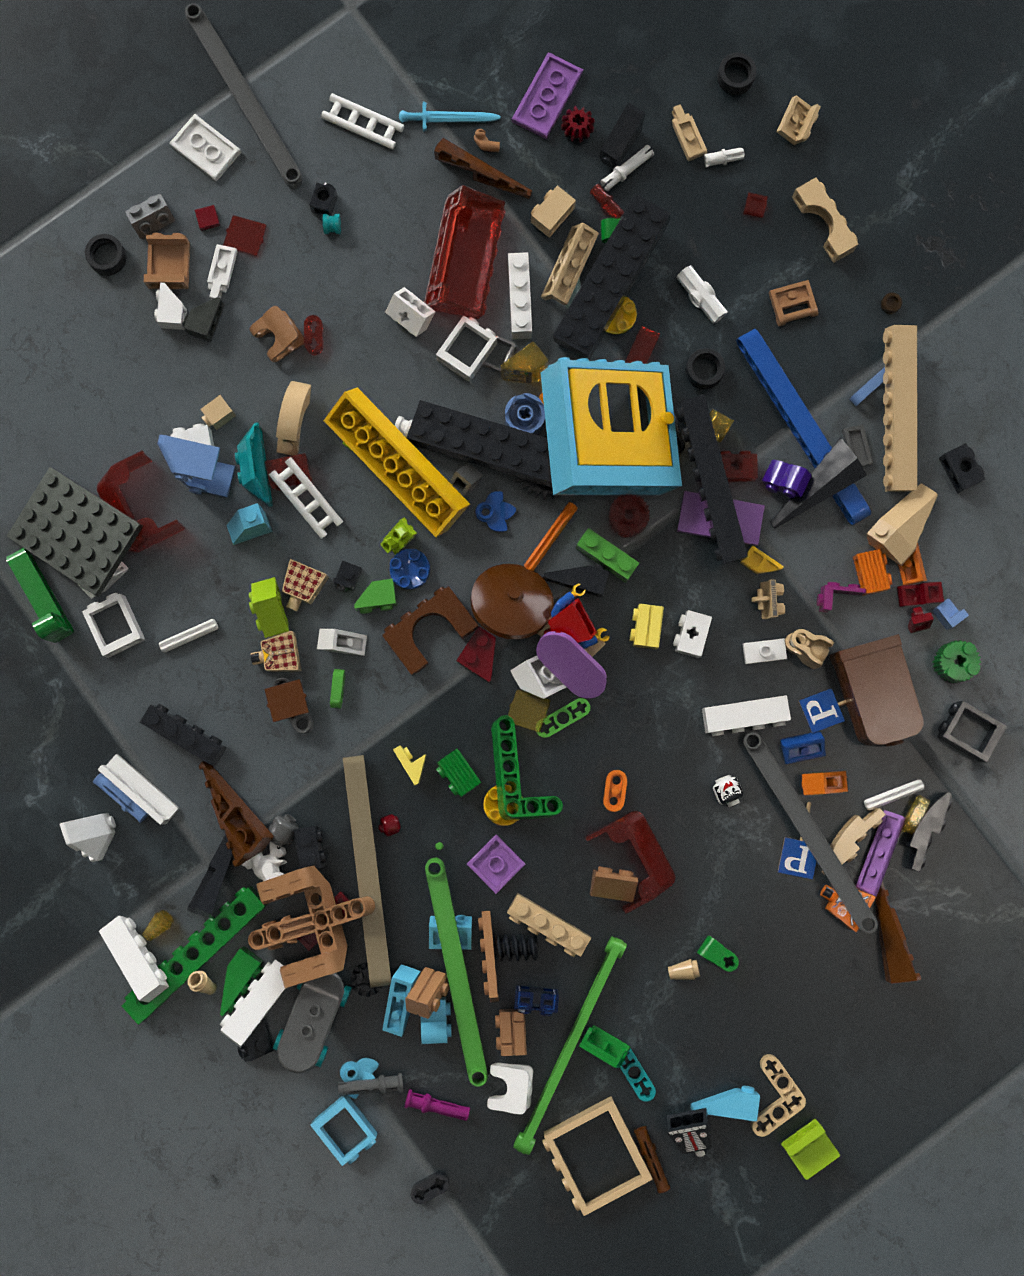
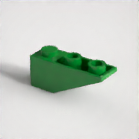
M245 946L238 950L227 966L220 1011L222 1017L227 1012L230 1014L233 1012L239 995L244 996L250 986L248 984L252 977L256 979L263 969L261 965L264 960Z

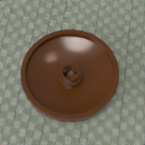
M500 564L485 570L477 578L471 592L470 603L476 620L487 631L505 639H524L537 634L546 626L553 609V596L546 581L535 571H530L524 566L517 564Z

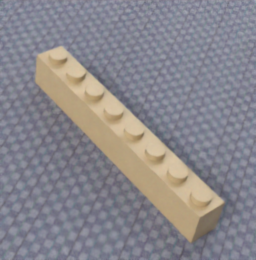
M892 325L885 328L883 334V342L885 343L883 362L885 364V373L883 375V382L885 384V394L883 396V403L885 404V414L883 417L885 425V435L883 437L885 445V455L883 458L885 476L883 484L885 492H911L917 490V326Z

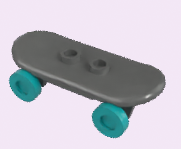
M337 973L297 985V989L300 991L285 1029L281 1028L273 1046V1049L278 1052V1059L281 1065L290 1072L303 1073L310 1070L314 1065L321 1068L329 1048L325 1046L326 1039L339 1006L345 1007L352 989L348 985L344 988L342 979Z

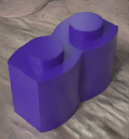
M772 460L762 482L766 486L765 488L772 493L779 491L790 498H794V496L802 497L812 475L806 468Z

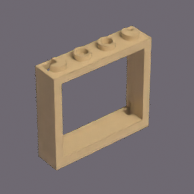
M612 1096L544 1131L545 1139L542 1142L547 1152H552L554 1156L552 1162L557 1172L561 1170L564 1176L562 1179L567 1192L571 1190L574 1196L572 1199L574 1207L577 1211L581 1210L583 1216L653 1180ZM609 1111L640 1175L585 1203L554 1139Z

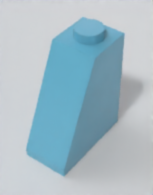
M258 503L237 510L227 524L233 545L272 532L267 514Z

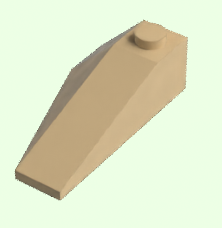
M922 483L918 485L916 491L910 492L868 531V544L875 549H881L882 553H885L888 558L902 566L915 551L919 537L924 530V525L930 516L938 494Z

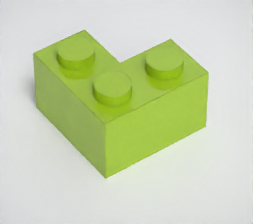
M273 577L252 583L251 592H249L251 601L249 606L252 614H256L258 618L256 619L258 631H263L265 638L288 632V619L282 605L281 592L276 578Z

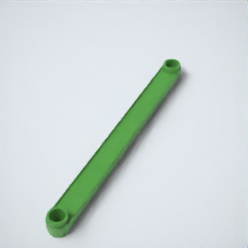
M437 857L431 858L426 863L425 871L470 1083L480 1087L487 1082L488 1071L445 865L441 859ZM431 863H438L441 870L439 872H432L429 869V865ZM476 1072H481L484 1075V1077L481 1079H475L473 1077V1074Z
M610 937L604 951L607 955L524 1133L519 1132L513 1148L522 1154L530 1155L536 1141L533 1137L616 959H620L626 949L627 943L617 937Z

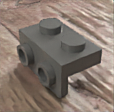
M161 193L151 196L143 203L134 205L125 211L140 239L175 222Z

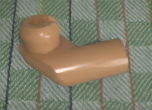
M483 129L475 131L474 141L481 150L499 152L500 142L489 141Z

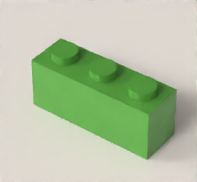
M590 528L586 530L575 548L597 564L606 567L607 571H610V573L625 583L639 565L638 561Z

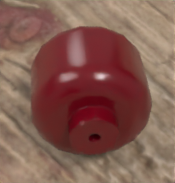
M389 814L380 818V825H378L380 833L383 832L386 837L399 833L401 827L397 816Z

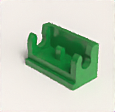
M593 1025L592 1028L589 1027L579 1047L614 1068H621L631 1048L628 1044L596 1025Z

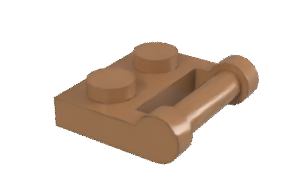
M809 280L770 290L769 296L778 326H783L786 322L804 317L818 316V308ZM805 303L808 305V308L785 315L783 313V309Z

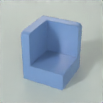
M950 599L944 600V602L931 610L946 630L953 628L969 616L964 609L958 611Z

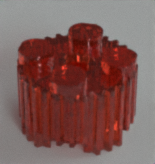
M622 494L621 497L618 496L611 504L608 512V522H610L609 526H612L611 530L614 529V533L617 532V535H620L622 538H632L633 535L635 537L637 534L640 535L650 520L649 505H646L647 501L644 502V498L641 499L640 496L637 498L636 495L632 496V494L630 496L627 494L625 496ZM626 512H627V514H631V513H632V514H633L632 519H629V518L627 519V518L625 517V515H626L625 513H626Z

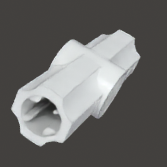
M691 265L684 268L677 275L676 278L689 293L688 296L691 302L697 308H701L713 324L720 321L727 314V310L715 297V291L712 286L706 281L703 282Z

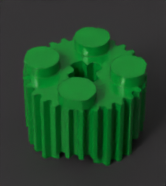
M956 640L943 644L938 649V652L935 653L937 656H934L935 659L932 661L935 668L934 672L937 671L938 675H941L940 678H944V681L948 680L949 683H960L970 680L980 671L981 666L979 663L981 661L979 659L981 656H978L979 652H976L977 648L971 642L966 643V641ZM958 659L959 664H955L954 660Z

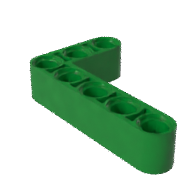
M21 548L7 556L6 560L39 617L38 620L32 623L38 636L41 639L57 643L73 634L74 629L32 554L25 548Z
M501 716L493 722L491 728L500 816L505 820L550 818L559 814L563 804L560 798L556 796L522 798L515 723L510 716ZM500 722L505 723L507 727L506 731H503L500 728ZM502 742L508 745V752L502 749ZM503 763L509 764L510 772H506L503 769ZM505 784L511 785L512 793H508L505 790ZM548 802L554 805L553 812L549 811L547 807ZM528 803L534 806V813L528 811ZM508 804L514 807V814H510L507 811Z

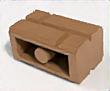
M425 967L405 998L407 1012L415 1015L419 1014V1016L427 1019L430 1018L433 1011L437 1012L440 1006V999L448 994L450 987L446 973L435 972V970Z
M518 1008L500 1009L499 1015H495L496 1028H500V1037H496L497 1050H501V1056L527 1055L525 1012H519Z

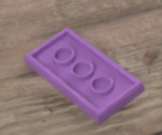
M548 52L513 115L512 122L547 139L577 85L583 69Z
M684 491L677 532L710 538L709 529L712 526L710 521L706 522L703 511L706 508L705 501L701 502L699 493ZM733 500L744 543L758 546L765 505Z

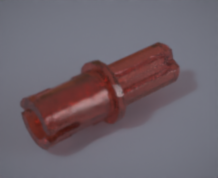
M599 183L590 190V194L601 204L600 207L602 209L605 208L613 218H621L624 211L613 200L614 197L610 196Z

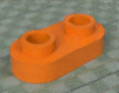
M620 770L609 772L605 782L603 804L607 810L612 812L621 810L625 802L627 776ZM615 776L620 778V783L617 785L612 781ZM615 797L617 804L611 805L610 799Z

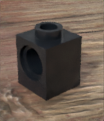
M316 182L309 203L312 213L321 216L323 214L332 216L338 198L334 186L328 183L320 184ZM323 196L329 197L326 201H320V198Z

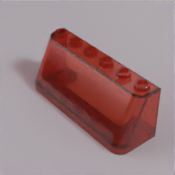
M464 185L448 195L443 209L424 302L434 311L458 316L464 315L474 319H479L485 314V301L490 292L489 281L494 272L493 261L498 253L496 246L502 233L500 228L501 222L506 213L504 210L505 201Z

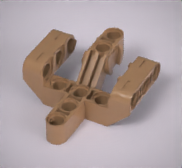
M315 866L298 869L256 884L263 905L304 892L310 914L293 919L289 915L283 917L277 923L276 920L264 923L261 929L251 932L248 937V943L252 949L260 950L268 947V950L272 951L282 948L284 943H297V938L312 933L316 934L319 944L320 955L280 967L279 970L284 988L327 976L344 969L348 945L342 924L371 915L375 910V902L371 897L364 896L336 905L330 883ZM361 903L363 905V911L360 908Z

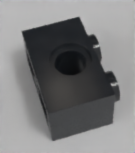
M967 443L939 457L957 494L985 480L984 470L977 464L975 454L968 447ZM960 464H964L967 467V472L961 470Z

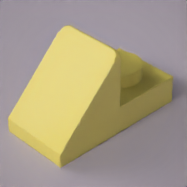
M401 745L396 747L393 751L415 786L418 785L427 755L425 754L411 762L410 759L413 756L408 748L403 749Z

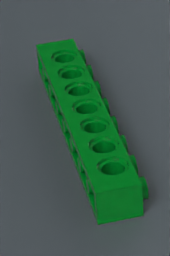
M252 886L247 889L242 887L235 894L237 898L232 903L226 902L219 909L221 913L216 918L211 916L203 924L205 928L200 933L195 931L188 938L189 943L185 947L179 946L172 953L174 957L169 962L164 960L158 966V969H161L167 977L166 981L169 985L167 989L151 1000L150 1003L139 1001L133 990L124 998L126 1002L122 1005L123 1009L138 1025L144 1022L188 980L191 973L198 971L268 905L261 903L259 893ZM239 903L244 904L246 907L244 915L237 912V905ZM223 918H227L230 921L229 929L222 927L221 921ZM207 933L214 935L215 940L213 944L206 941ZM191 948L198 950V958L191 957ZM176 962L183 966L182 973L175 971L174 965Z

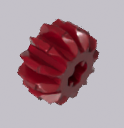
M576 106L574 111L569 109L566 111V115L562 117L563 123L561 124V129L565 131V138L571 136L572 142L575 138H578V141L581 143L583 137L586 139L590 137V133L594 132L593 125L595 124V119L591 118V111L585 113L584 107L578 110Z

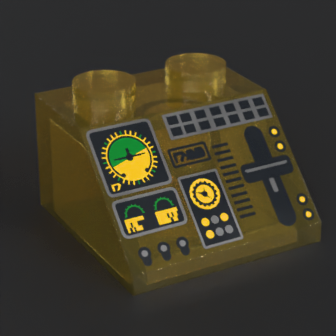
M533 341L501 365V378L506 381L529 384L535 381L540 382V372L548 368L549 360Z

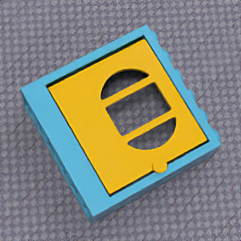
M563 357L540 372L553 495H662L682 486L668 365H660V362L643 364L642 361L625 363L624 360L607 362L606 359L589 361L588 358L570 360L569 357ZM596 384L599 386L603 430L593 421L588 408L589 394ZM606 384L629 385L634 432L611 431ZM637 387L646 395L649 425L644 431L641 429Z

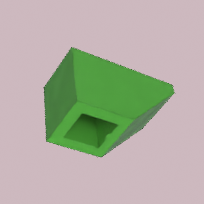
M394 580L372 581L354 604L355 610L360 611V614L373 612L372 609L380 608L381 611L392 610L393 606H397Z

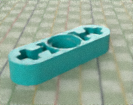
M630 1048L627 1057L629 1061L632 1059L635 1061L629 1062L625 1067L621 1066V1070L638 1098L645 1102L651 1101L656 1094L655 1087ZM633 1066L640 1069V1075L637 1078H631L628 1075L629 1069ZM641 1080L646 1088L651 1087V1089H649L650 1094L647 1096L645 1093L640 1094L642 1092V1088L638 1082H640Z

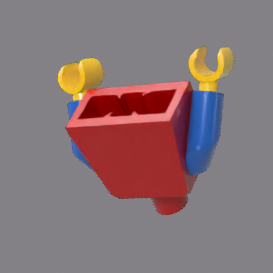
M576 584L573 586L572 592L566 593L557 600L551 611V618L548 620L550 628L544 630V634L551 631L566 633L583 649L597 644L598 640L608 641L609 636L601 638V633L607 631V629L599 628L596 631L579 598L575 599L576 596L585 594V590L580 594L576 592V587L580 585Z

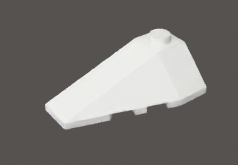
M103 813L63 822L60 824L67 846L76 852L81 850L82 856H89L91 862H97L103 859L115 835L114 828H116L114 818L109 813Z

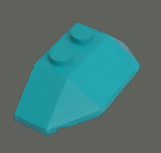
M258 422L252 425L237 445L238 452L235 453L236 464L240 465L241 472H238L239 484L270 507L273 506L263 432Z

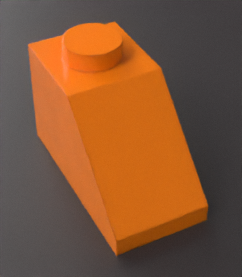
M846 771L802 774L804 795L848 792Z

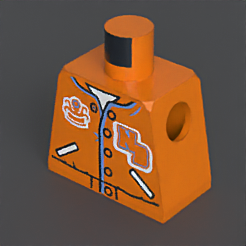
M825 885L820 893V896L829 900L825 909L847 928L857 932L859 928L835 890ZM858 890L870 908L876 897Z

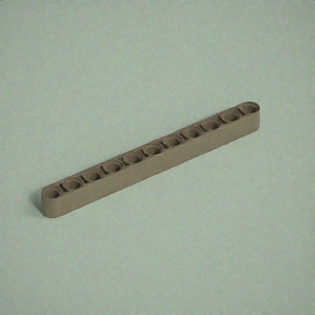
M364 755L344 757L343 765L359 897L368 896L375 902L374 912L371 915L362 917L370 987L391 985V973Z

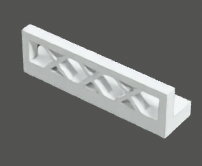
M116 754L107 765H101L98 768V771L160 825L167 824L180 809L119 754Z

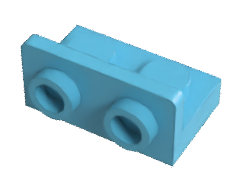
M457 915L455 918L462 949L471 950L472 917ZM430 916L429 949H442L435 916Z

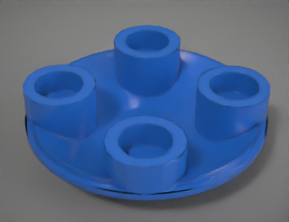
M404 549L390 560V576L399 587L416 589L427 581L430 574V563L427 557L419 550Z

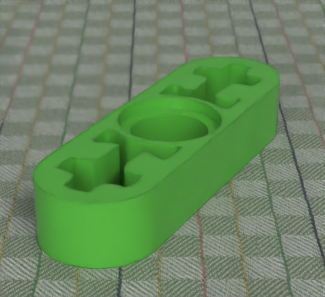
M578 698L543 718L536 725L537 734L542 738H548L583 718L590 711L589 702L584 698ZM576 703H585V713L578 711L574 714L577 718L573 719L571 712L567 708L571 707V710L577 708ZM560 712L568 714L569 721L566 724H560L557 721V715ZM553 717L555 724L559 728L555 730V727L552 726L549 728V734L541 733L539 730L542 728L541 724H550L552 721L549 718Z

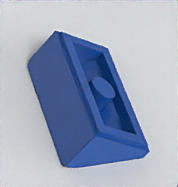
M820 731L780 739L785 764L826 756L825 739Z

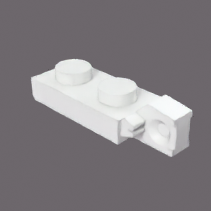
M216 245L207 280L208 289L211 290L209 296L211 300L216 297L221 298L222 292L226 293L227 288H229L238 252L236 248Z

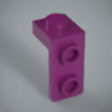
M828 582L827 585L821 587V593L817 596L819 612H829L832 610L833 593L863 595L866 593V589L860 588L861 585L848 584V587L840 586V583Z

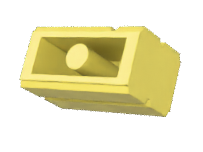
M639 604L637 609L634 608L632 621H636L635 629H631L630 641H633L634 647L659 648L664 607Z

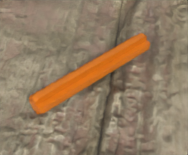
M568 502L524 564L525 568L534 571L577 511L578 507L575 504Z

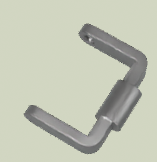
M496 336L498 342L506 344L511 348L507 351L501 368L488 362H484L483 366L496 372L504 373L514 358L515 344L507 339Z

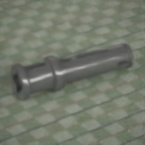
M398 1073L397 1076L384 1077V1075H380L375 1079L338 1082V1097L379 1092L381 1095L393 1091L403 1093L402 1073Z

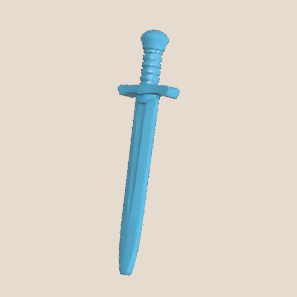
M426 102L422 103L423 113H409L404 110L399 113V120L402 123L409 120H422L423 132L427 131L426 123L492 122L501 118L500 115L484 112L426 111Z

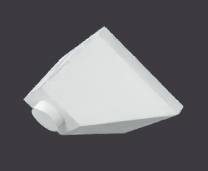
M538 656L530 658L510 670L520 689L543 699L566 688L539 660Z

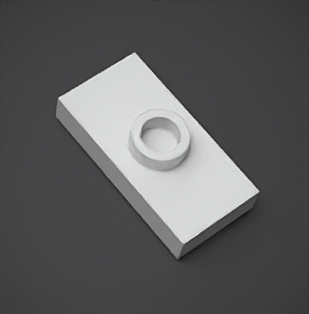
M784 638L742 644L745 664L787 659Z

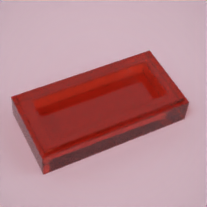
M641 326L625 363L642 361L643 364H647L660 334Z

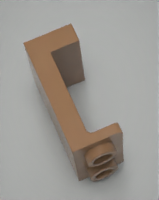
M152 233V235H146L148 262L147 274H144V283L148 289H160V283H165L169 289H189L190 242L188 238L181 233H173L172 235Z

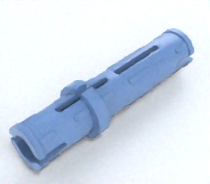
M102 773L93 780L94 784L116 801L124 812L127 811L137 819L139 823L148 816V813Z

